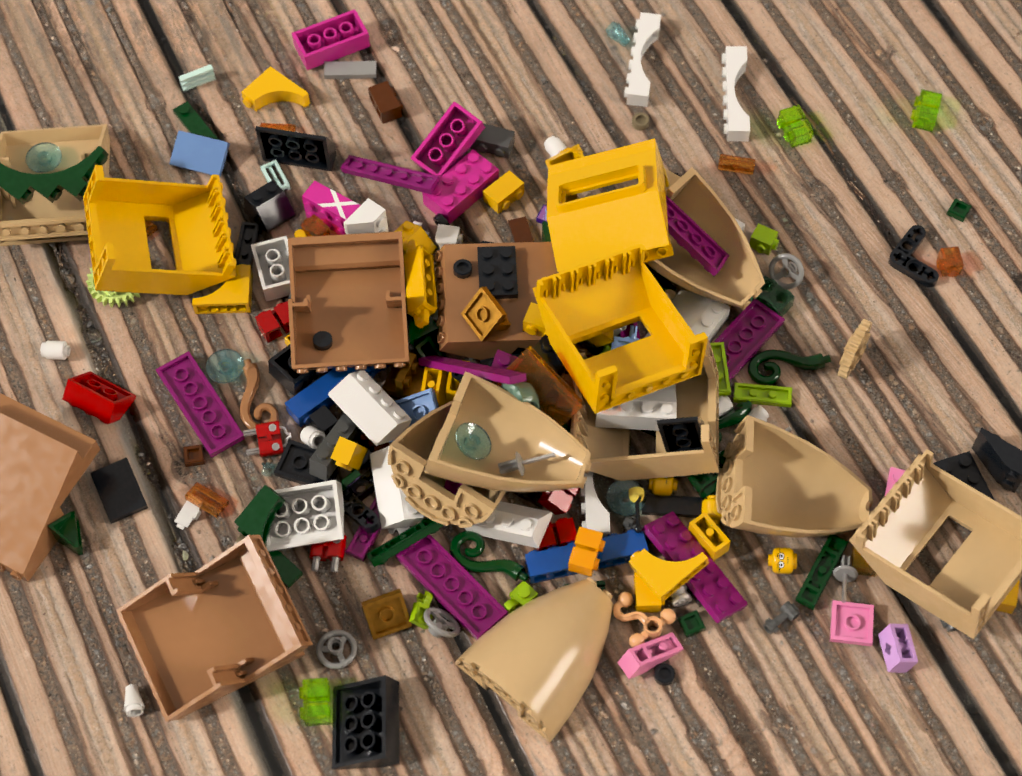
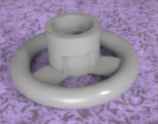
M782 253L771 260L769 276L776 286L782 289H793L802 282L804 267L796 256ZM782 259L783 266L781 272L775 275V264ZM791 277L796 281L791 284H784L779 279Z
M435 607L424 611V620L429 626V632L437 638H442V636L453 638L459 635L460 625L450 613ZM430 614L435 618L433 622L430 619Z
M332 630L320 638L317 643L316 654L324 666L331 669H341L348 666L354 660L357 654V643L350 633L344 630ZM329 639L327 646H324V643ZM348 640L351 645V653L345 659L342 652L344 644ZM335 646L340 647L338 650H333ZM323 653H331L337 656L339 663L328 661Z

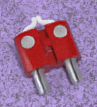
M279 420L255 424L256 428L243 430L244 437L257 435L259 447L247 449V456L260 454L261 457L283 454L284 447H286L289 438H292L291 432H287L284 426H280ZM281 429L284 430V433L286 435H289L286 437L284 445L281 436Z
M344 535L343 540L312 544L309 558L313 560L311 570L317 572L320 561L330 559L332 561L331 571L337 572L339 561L344 559L347 536Z

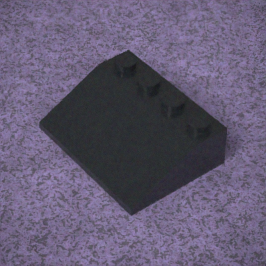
M256 126L255 130L263 161L271 162L277 160L280 164L332 171L337 153L335 144L329 138Z
M384 675L333 687L332 769L380 768L400 764L399 682Z

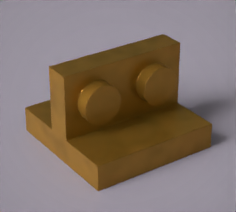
M480 287L461 312V315L481 342H486L494 331L508 330L511 326L507 319L508 314L487 287Z
M409 352L410 364H406V367L394 368L393 366L382 387L388 395L402 399L421 392L424 368L419 367L417 354Z
M400 588L361 602L373 640L412 626V623L409 622L410 617Z

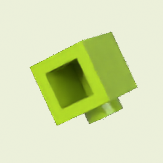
M758 223L751 235L750 247L759 253L769 255L772 249L776 250L779 244L777 239L778 231Z

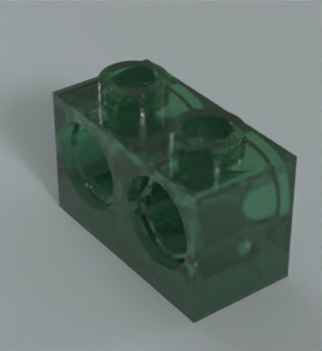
M765 275L763 277L765 284L760 288L763 292L756 299L782 317L793 306L795 296L789 290L778 285L774 279H770Z

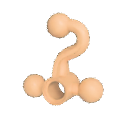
M629 592L620 593L618 601L612 609L613 615L619 621L639 620L643 624V632L634 633L629 638L631 647L645 643L646 639L651 641L661 637L662 626L664 624H672L676 620V613L671 608L662 610L660 618L655 616L647 617L639 611L623 614L621 608L630 607L634 601L632 594ZM654 626L657 630L650 631L648 627Z

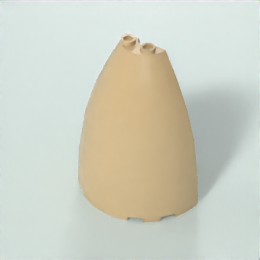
M691 167L667 189L666 195L730 256L720 271L713 276L697 260L693 259L687 250L678 245L676 240L669 234L674 255L645 262V264L667 280L690 292L744 310L751 303L749 301L751 297L756 299L763 292L760 288L765 284L764 278L748 240L734 216L707 182Z
M465 371L445 423L428 458L425 473L456 483L494 491L545 492L572 488L583 489L587 477H584V473L588 474L592 462H589L591 453L551 417L529 402L519 401L513 394L503 388ZM516 451L521 455L522 460L555 453V457L524 465L525 473L523 476L519 470L500 474L498 467L499 463L516 459Z
M453 401L430 411L408 427L390 444L388 465H391L393 472L391 477L397 488H401L406 495L405 500L418 512L445 526L453 524L458 525L459 528H467L488 519L506 491H494L462 484L457 494L454 495L444 488L446 479L425 473L428 458Z
M747 415L739 423L734 431L736 436L733 442H728L723 454L726 460L723 468H719L716 484L717 512L722 515L721 521L725 526L758 534L794 538L822 537L856 530L871 513L869 508L873 505L872 489L831 455L812 443L755 417Z
M587 577L586 580L583 579L557 588L529 601L505 616L479 637L455 661V665L485 690L488 688L493 690L517 710L520 719L550 743L568 720L591 682L609 631L613 611V603L611 601L613 596L607 590H601L597 587V583L590 577Z

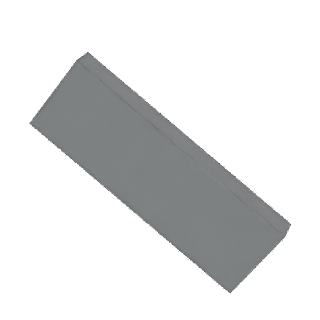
M376 61L325 62L324 65L325 79L376 78Z

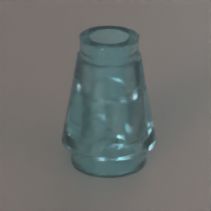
M614 21L606 28L607 36L623 47L630 42V38L619 23Z

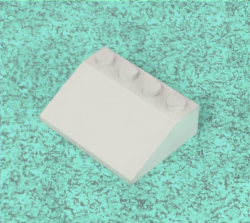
M682 289L673 299V305L694 335L704 332L710 342L728 320L730 306Z
M676 384L596 413L595 427L659 431L657 420L677 418Z
M331 480L274 490L285 499V502L276 513L270 527L266 543L268 552L344 539V500L342 484L339 481Z

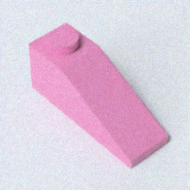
M673 632L628 649L617 663L627 678L631 679L646 673L678 654L684 648Z

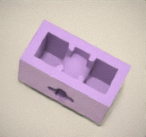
M889 624L878 634L888 673H906L918 663L908 624Z

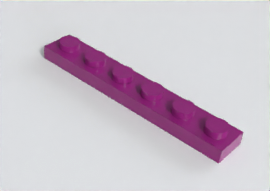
M349 155L340 167L343 173L432 194L440 182L439 177L352 155Z

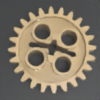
M863 319L854 334L849 338L839 362L841 366L838 376L847 379L862 358L871 335L869 332L873 322Z

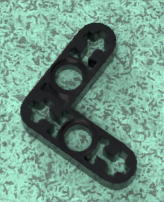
M914 225L891 252L889 264L923 286L934 287L939 278L938 272L912 257L913 253L923 242L926 230L922 226ZM919 233L920 235H917L915 240H913V235ZM910 244L912 249L906 250L902 245ZM909 266H916L918 268V271H911L909 269Z
M371 468L343 491L344 513L367 533L376 532L381 525L378 516L362 502L375 491ZM366 486V489L364 491H356L358 487ZM363 509L360 515H354L355 510ZM366 518H368V520H369L370 522H374V523H373V524H371V523H368V524H367Z

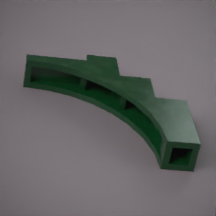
M98 146L87 158L78 164L50 174L23 173L0 163V187L22 204L32 199L34 191H37L53 203L54 200L60 198L63 189L79 201H82L88 185L87 182L90 180L95 165H104L109 154L102 147Z
M264 485L234 521L239 526L237 530L245 537L247 535H261L266 546L272 522L285 499L271 487Z

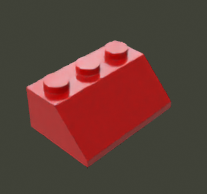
M89 371L67 380L62 400L68 402L72 407L83 410L85 414L100 419L102 423L111 424L122 418L136 399V395Z

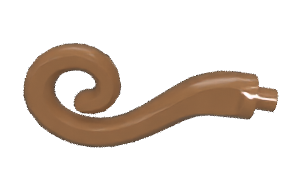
M251 359L244 360L243 372L247 386L240 404V417L247 429L256 428L255 424L258 423L254 422L250 415V406L260 385V372L256 363H252ZM261 403L254 409L253 415L256 420H261L262 413L265 411L271 415L268 422L279 420L278 410L270 403Z

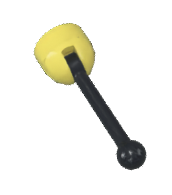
M632 487L628 490L630 501L635 503L636 526L634 530L636 533H641L639 503L644 500L645 494L643 488Z

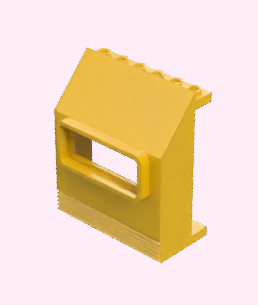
M655 139L548 166L547 222L557 272L574 268L580 264H585L640 244L646 249L644 263L674 255L668 232L666 187H669V180ZM638 178V184L580 199L578 193Z
M95 165L83 196L95 290L189 295L237 277V262L233 256L234 245L230 239L231 228L228 227L226 200L222 194L223 184L220 182L219 175L212 174L207 185L104 177L103 165ZM145 220L166 221L169 223L176 270L152 269Z
M642 244L537 280L536 287H533L549 342L594 411V414L701 375L708 337L704 332L694 335L645 265L646 249ZM637 321L642 322L651 335L587 359L582 358L574 345Z

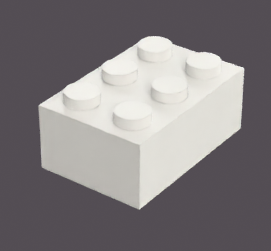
M287 236L251 244L266 302L289 296L291 288Z

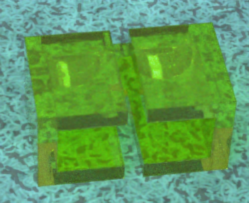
M921 89L920 96L915 97L913 105L916 106V110H912L910 120H913L912 128L933 132L942 94Z
M799 104L779 110L777 125L784 132V138L792 148L811 142L814 132L807 119L801 121L806 116Z
M328 678L303 679V687H299V697L303 699V707L299 708L300 720H304L305 726L331 725V707L329 705L330 683Z

